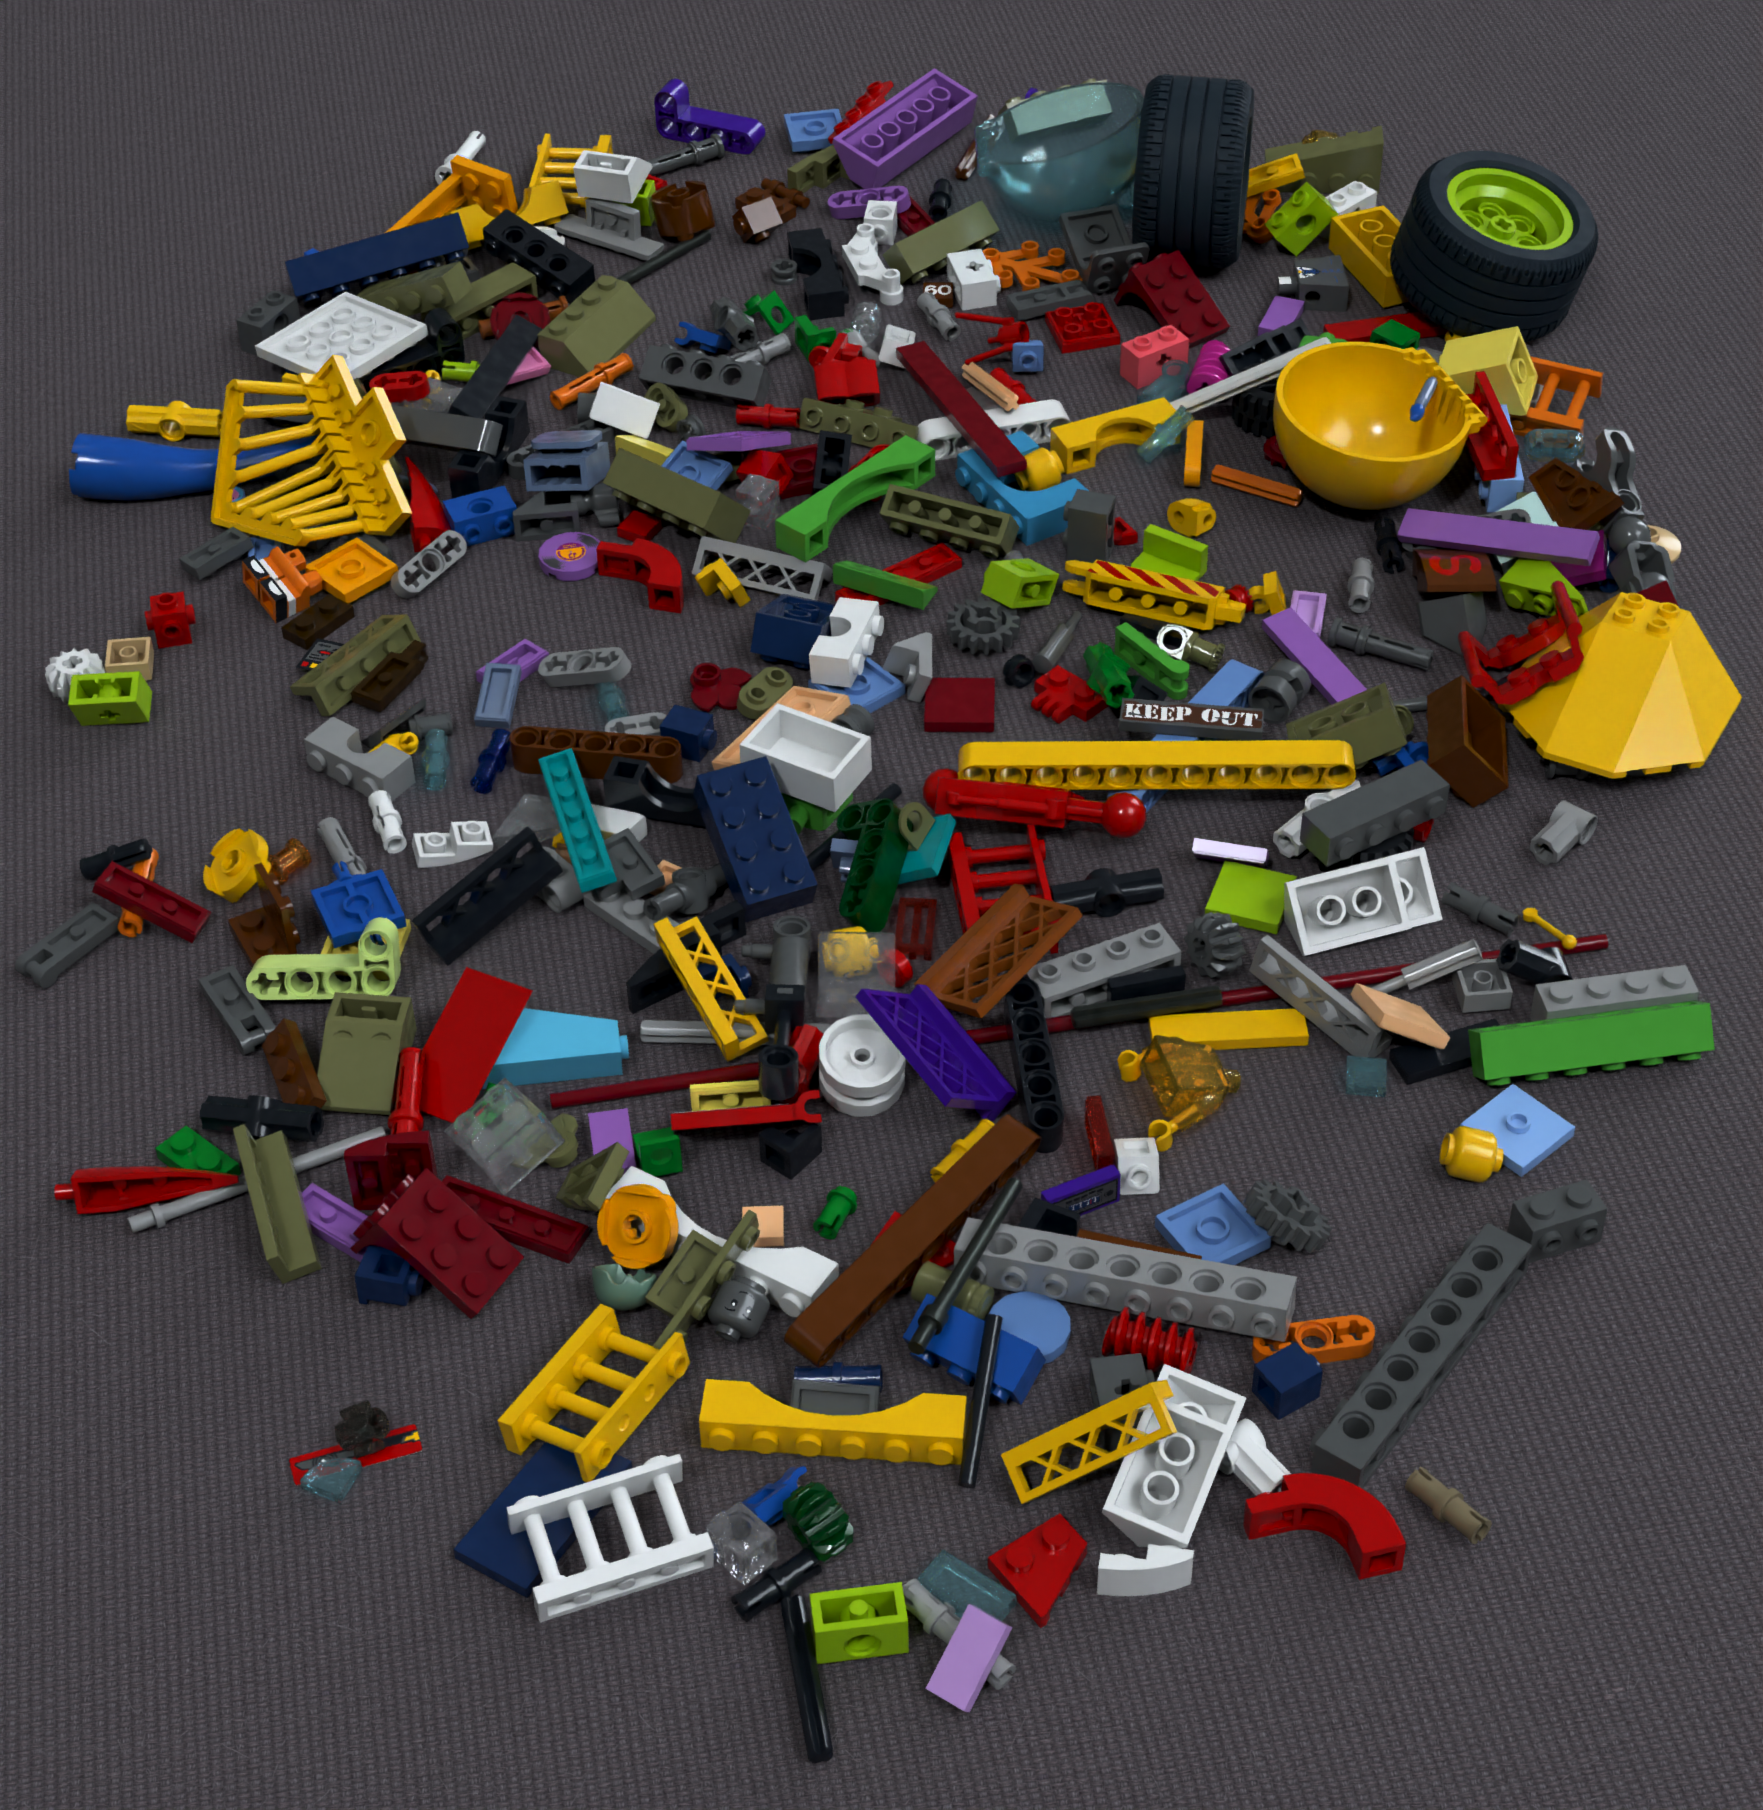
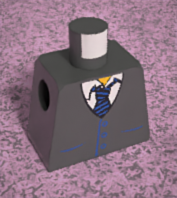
M1340 255L1298 260L1293 266V276L1277 277V294L1294 295L1296 300L1304 301V310L1347 312L1349 284Z

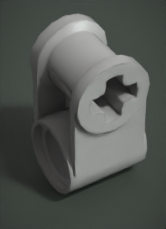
M543 847L559 863L563 872L535 895L547 903L554 912L560 913L582 900L583 896L591 892V890L581 893L573 866L558 855L555 850Z

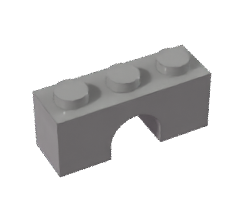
M331 717L304 738L306 759L312 769L336 779L342 785H347L363 793L368 798L373 792L384 790L387 794H390L391 801H394L416 783L411 755L387 743L382 744L372 752L363 753L359 729L335 717Z

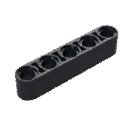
M1022 977L1005 995L1004 1020L1023 1123L1042 1137L1036 1152L1051 1153L1056 1151L1062 1144L1064 1110L1040 988L1034 980Z

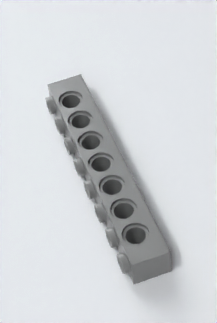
M967 1217L954 1247V1268L983 1220ZM1002 1223L969 1276L970 1279L978 1281L982 1285L986 1284L996 1289L1012 1292L1029 1291L1060 1301L1119 1312L1127 1306L1130 1309V1314L1139 1315L1143 1311L1146 1313V1317L1157 1318L1159 1316L1163 1320L1281 1342L1286 1340L1295 1310L1297 1282L1296 1276Z

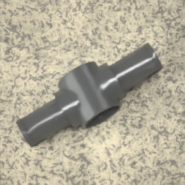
M720 862L707 870L700 867H685L672 873L673 883L669 884L664 892L645 900L643 905L644 912L649 919L658 921L674 911L683 914L705 911L709 908V897L715 894L716 889L728 884Z

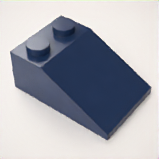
M782 594L756 612L750 652L760 654V658L766 661L778 662L780 659L793 661V665L796 667L810 669L809 653L818 636H831L829 616L836 604Z

